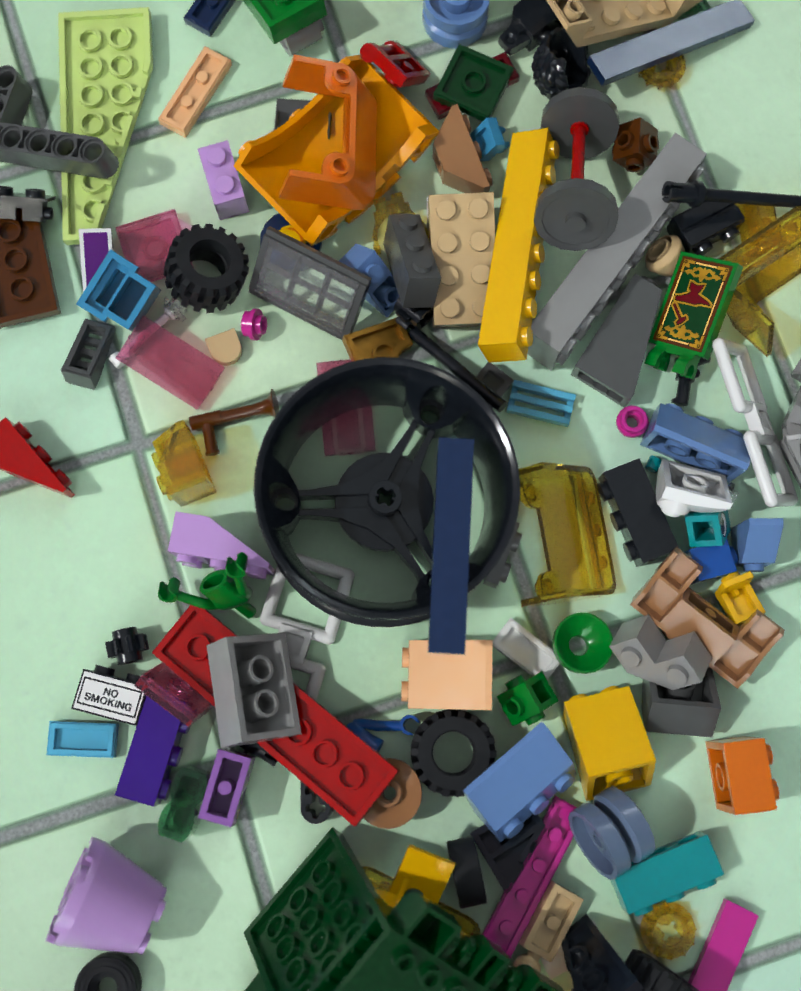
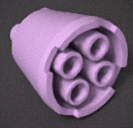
M92 836L89 841V848H84L65 888L58 907L59 912L52 919L46 941L63 947L143 954L151 936V933H148L151 922H158L165 908L166 901L163 899L167 888L163 887L161 882L110 844Z

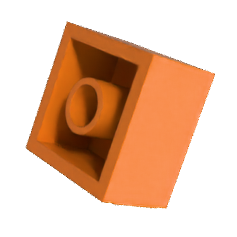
M743 736L705 741L716 808L718 810L734 815L777 810L776 800H779V789L777 782L771 777L769 765L773 763V755L769 744L765 743V738Z

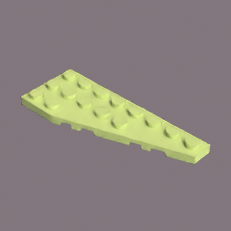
M149 7L58 13L60 131L100 138L119 160L118 170L109 178L101 179L61 172L63 242L66 245L80 244L79 229L102 228L153 71L152 24Z

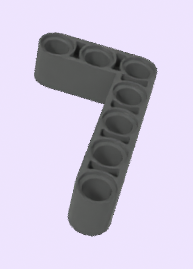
M3 65L0 67V162L101 179L109 178L116 173L119 168V160L100 138L22 126L21 124L32 97V87L12 66Z

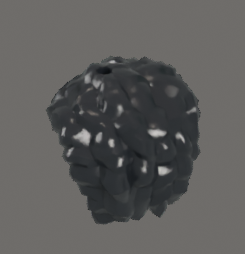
M556 27L543 38L540 46L535 51L531 64L533 79L535 80L534 84L540 90V93L549 100L563 90L587 87L592 73L591 69L587 66L588 45L577 48L564 28L561 30L559 27Z

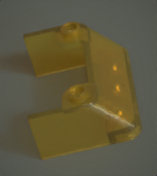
M801 206L791 209L719 258L720 260L738 263L743 266L727 310V315L733 327L766 357L772 354L774 322L764 314L763 310L756 303L801 273Z
M540 462L520 468V501L529 509H537L548 569L547 572L539 574L535 583L537 597L521 600V606L551 605L613 594L616 589V577L597 488V480L592 470L586 466Z

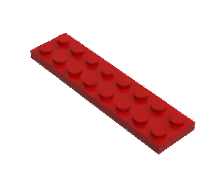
M190 605L152 653L215 707L206 645L225 637L238 635L207 609ZM294 683L301 734L259 742L257 744L356 827L400 770Z

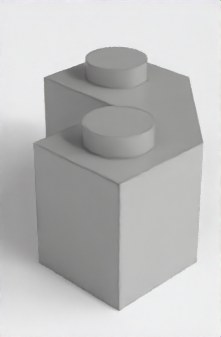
M649 614L622 623L609 646L627 673L671 690L702 682L712 660V656L695 631L666 640Z

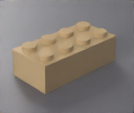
M494 192L429 195V243L441 275L434 307H432L433 328L481 326L495 243Z

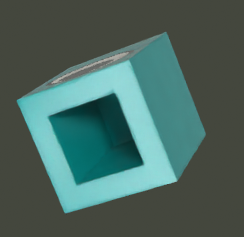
M728 510L715 513L689 511L685 515L690 547L724 545L731 531Z

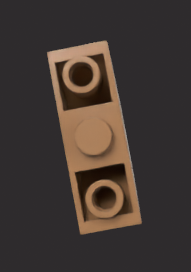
M458 104L453 105L433 142L432 157L442 183L463 193L489 192L490 187L493 185L492 177L488 168L483 169L480 162L482 154L478 142H472L469 134L471 132V125L468 116L461 114Z

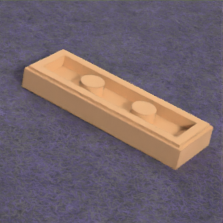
M205 46L158 118L160 125L186 138L231 68V59Z

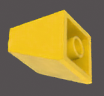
M611 686L603 689L600 693L589 696L578 694L564 702L563 716L586 801L593 800L595 795L607 787L614 786L626 792L651 785L656 758L629 686L622 688Z

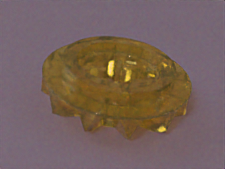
M681 55L668 60L665 70L662 69L657 73L655 72L656 65L640 71L638 77H642L646 81V86L651 84L657 86L658 90L662 87H669L671 89L675 83L681 81L685 73V58Z
M664 901L654 904V909L644 914L641 921L640 931L645 946L657 957L669 960L686 956V952L690 947L695 945L694 938L697 929L692 915L683 906L674 902L666 903ZM671 921H674V929L681 935L680 938L669 936L667 940H663L665 934L656 924L669 926Z

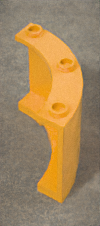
M360 55L346 56L339 63L346 64L353 69L377 102L375 197L366 209L352 210L279 199V191L290 169L321 174V165L325 157L334 152L342 153L344 98L317 94L303 109L295 110L286 123L261 138L244 143L238 152L240 156L233 166L311 246L334 235L338 230L336 227L345 220L350 224L371 207L401 178L398 171L409 159L415 163L440 132L395 86L385 79L384 75L372 63L364 62ZM329 112L331 113L330 139H328L327 133Z

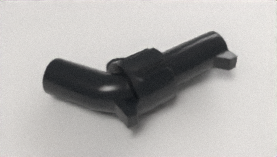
M700 358L698 366L709 363L711 358L709 360ZM697 369L695 378L700 376L699 369ZM676 373L675 380L678 381L676 398L671 400V403L678 406H688L691 383L695 381V378L692 380Z

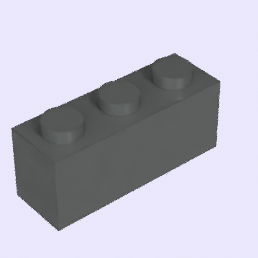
M389 214L383 245L402 307H434L441 275L420 214Z

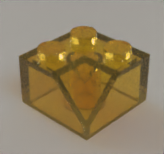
M184 420L176 422L152 442L156 452L152 453L151 456L157 470L161 474L156 477L162 494L167 495L170 501L174 500L182 507L217 493L195 435Z

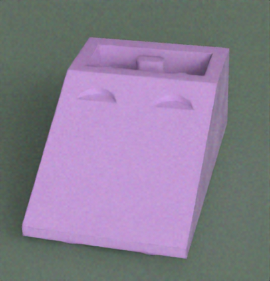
M175 512L168 552L177 557L176 561L181 562L183 566L201 569L203 563L209 564V567L214 568V571L225 570L227 557L236 560L237 554L243 552L248 556L246 576L266 580L267 574L274 575L275 569L270 563L210 517Z

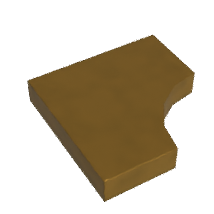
M396 318L344 335L342 338L351 362L378 357L399 358L403 352L412 347L413 342L408 331L395 321Z

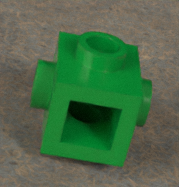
M542 671L526 680L523 674L505 683L508 690L496 696L512 726L526 721L529 726L545 717L543 711L559 701Z

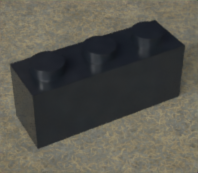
M640 458L601 474L598 478L600 483L597 484V489L604 502L608 501L611 507V522L616 531L621 530L625 540L623 549L630 562L634 560L636 567L668 555L676 546L678 547L667 519L657 504L655 492Z

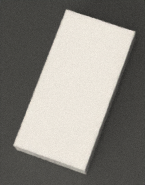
M512 618L507 621L493 640L494 648L531 676L542 671L548 680L560 664L553 649Z

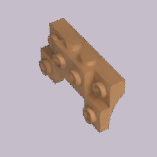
M676 546L658 566L654 575L633 597L630 605L644 616L649 614L656 626L661 629V632L668 639L695 631L712 656L709 667L738 689L752 675L770 649L784 636V629L758 609L741 626L736 625L731 619L689 588L691 583L702 572L703 567Z

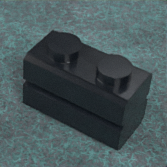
M704 201L701 206L692 207L672 217L666 228L669 235H676L681 239L685 252L703 256L713 248L712 244L720 240L723 243H727L740 234V227L745 222V217L734 203Z

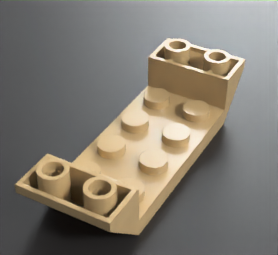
M702 0L546 1L578 48L667 26Z

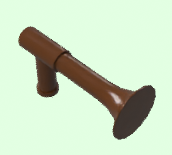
M271 389L270 395L261 402L189 417V423L192 431L202 429L206 448L205 454L206 456L220 454L214 426L257 415H271L275 417L280 409L276 394Z

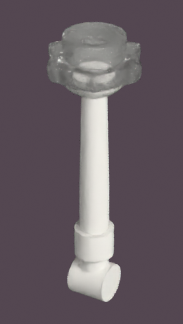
M165 297L163 299L164 314L133 341L122 347V351L114 352L109 357V360L117 369L124 367L127 363L126 359L131 358L136 353V350L169 319L186 320L183 314L187 309L181 305L178 299L172 298L169 300Z

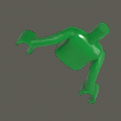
M240 552L237 554L236 560L227 557L225 570L214 571L202 580L199 589L207 598L179 591L181 583L175 577L169 580L168 585L160 582L158 598L167 603L178 600L208 610H231L235 608L246 618H252L256 614V608L249 603L253 590L247 586L244 579L248 556Z

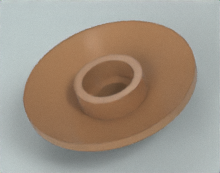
M385 758L400 770L389 784V786L395 789L396 795L392 800H388L383 792L364 819L373 826L392 829L406 824L415 816L422 800V786L418 775L408 764L398 759Z

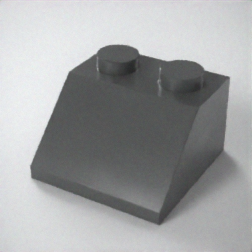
M708 666L702 682L676 690H671L643 679L641 709L645 731L713 737L721 711L713 670Z

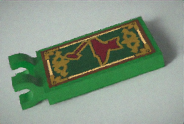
M681 251L648 341L656 346L650 350L644 363L666 372L671 354L680 356L676 360L672 372L694 380L700 358L710 359L713 351L712 343L719 335L743 266L734 262Z

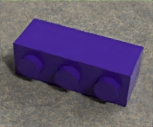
M146 695L115 796L152 807L158 806L162 800L166 801L168 799L173 783L172 780H168L172 766H178L183 752V747H179L183 733L187 734L193 720V715L189 714L191 706L155 695Z

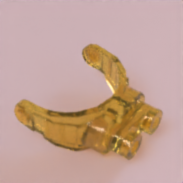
M402 191L391 194V200L386 201L385 196L373 200L376 212H373L375 226L372 239L373 249L378 255L381 254V247L378 244V230L383 221L389 217V214H415L414 211H411L409 202L405 203ZM422 221L426 235L429 238V230L425 227L424 222Z

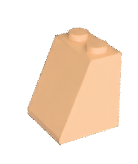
M409 640V648H402V668L409 669L408 681H402L401 701H407L408 708L492 710L493 640H466L465 655L428 653V640Z

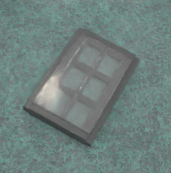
M269 226L262 239L249 285V293L342 340L344 335L354 331L372 278Z

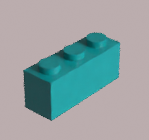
M698 831L655 849L653 854L640 863L631 862L629 870L617 879L611 880L622 909L628 914L634 913V916H641L654 909L653 904L665 900L666 903H671L685 897L684 891L697 887L698 890L715 885L717 883L715 878L724 875V872L708 835Z

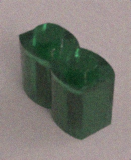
M193 765L184 766L179 770L172 782L171 801L164 807L159 818V835L182 843L195 833L201 820L198 818L211 775L210 771Z

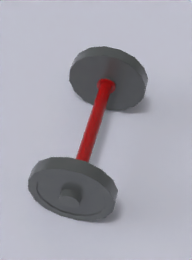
M576 87L563 90L550 99L543 109L540 129L548 128L553 140H557L559 155L572 159L571 179L558 181L546 188L537 199L534 211V224L537 233L548 244L562 250L571 251L592 249L606 242L614 233L618 221V207L614 195L605 186L593 180L584 179L585 159L595 157L608 150L617 138L619 130L617 106L608 95L596 89Z

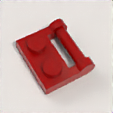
M387 41L384 45L366 43L360 49L362 60L366 63L374 62L385 73V79L395 87L402 88L424 84L431 75L397 41Z

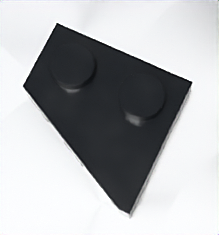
M532 814L523 822L524 826L516 836L510 839L506 837L502 842L496 838L485 824L470 833L506 894L513 888L547 831L539 815Z

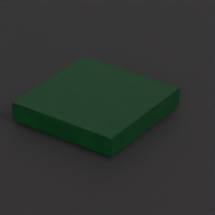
M458 44L433 94V100L450 108L458 104L462 113L483 121L486 117L493 116L514 73V67Z

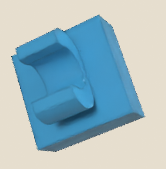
M486 117L470 134L472 142L477 141L482 154L480 161H489L497 153H503L510 146V142H504L502 134L506 130L504 127L499 126L497 118Z

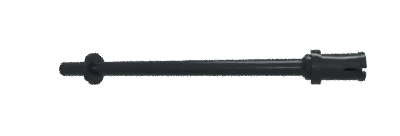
M666 181L662 188V196H664L662 200L664 202L687 203L690 207H699L704 201L801 208V196L711 189L706 188L702 181H692L690 184Z

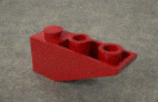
M6 417L1 420L0 470L70 498L75 496L68 487L72 482L61 469L55 472L49 464L52 460L50 455L40 445L35 448L28 440L32 437L29 430L20 421L14 424Z

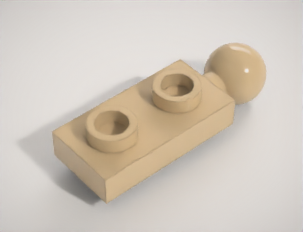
M551 880L519 941V944L527 949L528 952L518 956L513 966L517 967L527 964L541 972L539 963L541 957L552 963L584 899Z

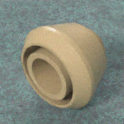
M665 235L657 239L646 253V268L650 272L665 277L673 275L681 251L685 252L681 239L676 235Z

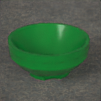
M575 613L559 623L554 631L552 647L557 660L563 667L574 673L588 674L602 669L608 663L613 652L609 647L613 637L608 626L597 616L590 613ZM577 636L585 641L586 651L583 655L579 656L571 652L569 641L572 637Z

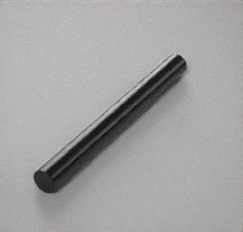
M415 327L409 331L408 334L414 342L457 378L473 388L498 412L505 409L507 401L420 329L417 330Z

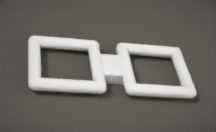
M716 338L712 343V347L733 409L738 413H744L750 430L744 433L743 439L764 502L768 507L794 506L798 502V497L778 438L774 434L767 413V406L747 347L737 342ZM730 354L736 356L751 401L744 399ZM760 445H766L782 492L780 494H776Z
M296 553L302 564L309 571L339 579L337 591L349 596L355 577L351 569ZM276 566L262 609L260 622L262 625L278 629V633H286L291 668L311 674L306 693L317 701L326 668L321 663L306 659L311 640L328 645L334 643L341 620L329 615L324 630L275 615L286 580L278 566Z

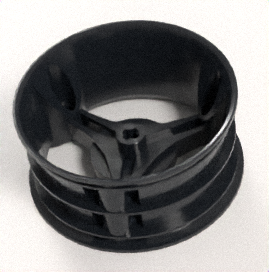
M393 357L367 358L334 367L318 375L293 394L279 410L264 436L258 453L254 475V498L259 525L278 568L289 584L313 606L331 616L353 624L369 627H397L429 619L431 591L429 580L431 579V570L424 575L407 546L415 541L432 567L433 549L424 530L428 526L433 513L434 498L432 487L427 476L421 470V466L433 438H448L455 435L457 438L474 439L473 461L479 472L484 494L482 529L477 544L469 557L468 593L473 590L491 572L504 553L514 531L520 503V476L515 451L506 429L490 405L473 388L447 371L420 361ZM378 405L402 407L404 417L410 426L391 453L370 454L357 460L348 467L340 478L338 485L298 490L288 471L301 446L318 428L329 420L354 409ZM426 411L436 414L438 421L432 424L425 423L421 418V414ZM415 431H418L426 437L412 462L402 455ZM380 493H383L385 497L392 496L390 506H387L384 502L381 504L377 503ZM283 498H289L295 503L294 508L290 511L277 508L276 505ZM335 500V508L301 509L300 501ZM312 519L339 522L349 538L360 546L373 551H395L418 581L412 594V599L403 602L376 603L352 598L335 591L316 578L302 564L288 536L293 533L300 520Z

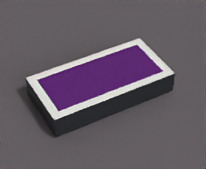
M111 228L79 229L83 292L110 249L113 251Z

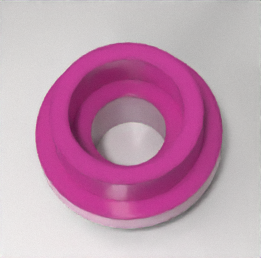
M254 308L251 311L244 312L241 320V331L244 336L257 341L266 333L267 318L263 316L260 309Z
M637 406L623 408L616 418V426L619 432L630 438L641 436L647 430L649 424L646 412ZM627 418H634L637 426H628Z

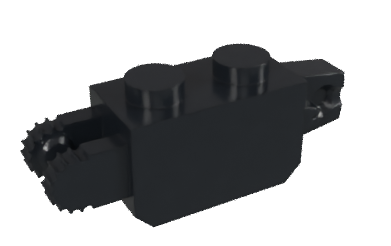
M521 0L513 7L511 25L499 36L498 44L509 56L523 48L531 52L541 44L543 38L553 29L564 27L546 0Z

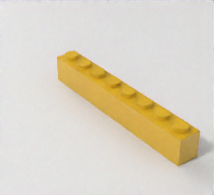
M548 128L512 133L478 346L488 362L526 360L528 347H531L533 343L531 324L532 318H535L537 315L535 296L536 290H540L541 287L540 263H543L545 260L544 239L537 233L534 224V211L536 201L542 192L556 182L554 165L555 160L559 159L560 154L559 144L557 140H553Z

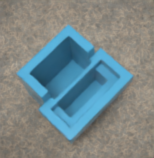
M110 249L76 305L103 322H107L110 318L126 329L135 332L161 290L137 274L140 269L139 267Z

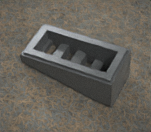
M89 319L84 320L61 369L67 383L95 390L116 330L115 326ZM91 333L103 337L99 340L88 336ZM85 345L95 347L97 350L87 349ZM81 357L90 359L91 363L82 361Z

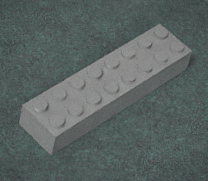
M674 133L618 208V221L614 233L606 242L592 249H587L532 322L533 343L531 347H528L527 354L549 370H552L557 363L560 365L565 363L577 341L582 340L591 327L590 324L594 318L602 313L609 303L608 300L612 294L620 289L627 278V274L632 268L634 269L649 244L652 245L661 233L662 227L667 221L671 220L680 207V203H666L662 200L664 197L662 196L664 183L672 181L690 184L692 181H697L705 170L701 164L707 153L677 133Z

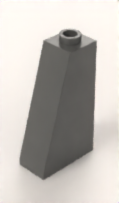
M634 274L571 373L573 377L624 408L635 392L662 289L657 287V284L652 279Z

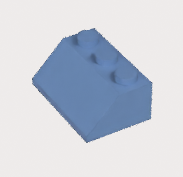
M660 403L654 410L648 428L640 443L641 446L688 466L725 475L728 483L747 471L750 457L742 433L733 429L723 430L713 425V421L702 416L692 417L683 413L684 410L674 404L667 403L664 405Z
M540 722L468 785L463 792L475 814L496 838L502 842L506 837L510 839L516 836L523 828V822L532 814L538 815L544 811L549 804V799L558 791L560 793L566 791L573 784L577 773L573 761L547 726Z

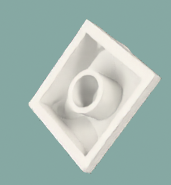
M662 459L658 469L655 493L657 504L664 514L671 517H680V515L688 514L689 511L715 513L731 508L732 500L725 475Z

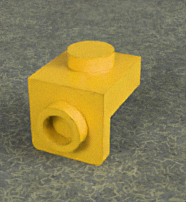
M738 571L728 574L721 579L722 583L714 593L726 616L738 626L742 625L757 609L763 614L766 612L750 585L754 578L751 571L741 575Z

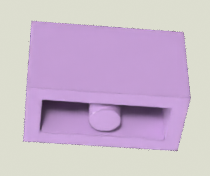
M228 140L198 148L219 219L223 220L248 213L249 209L239 175L233 167L235 162Z

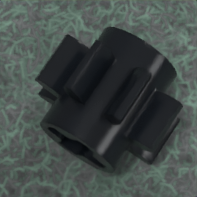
M400 297L394 305L395 314L398 315L395 321L405 330L408 328L412 329L413 327L417 330L422 329L433 315L431 307L403 308Z
M128 627L111 632L113 641L105 642L108 658H117L118 665L143 660L141 651L149 650L146 634H138L137 627Z

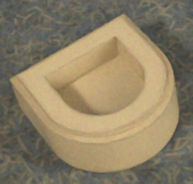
M235 328L205 339L210 354L216 363L230 366L240 359L242 346Z

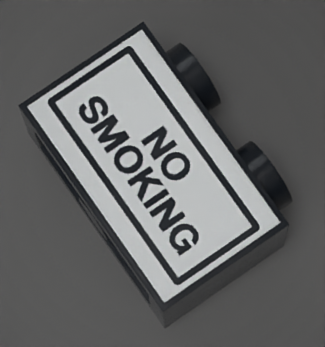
M95 665L94 670L83 669L71 709L137 726L146 695H153L155 686L147 685L146 677L127 673L126 679L114 676L115 669Z

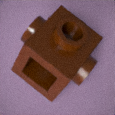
M641 117L620 124L617 138L612 148L613 161L629 172H640L645 167L650 166L656 159L657 150L659 149L658 129Z

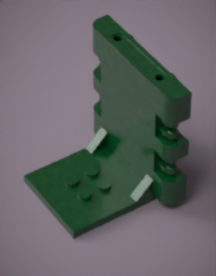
M333 827L243 932L266 991H564L559 984L530 965L522 964L517 967H509L508 964L511 959L503 948L484 935L474 934L470 937H461L460 931L462 927L456 918L416 891L407 893L392 909L377 894L343 834Z

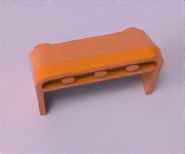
M294 54L283 80L284 88L344 98L342 153H330L325 157L321 165V174L290 169L279 191V199L352 210L366 209L375 197L376 99L348 65Z

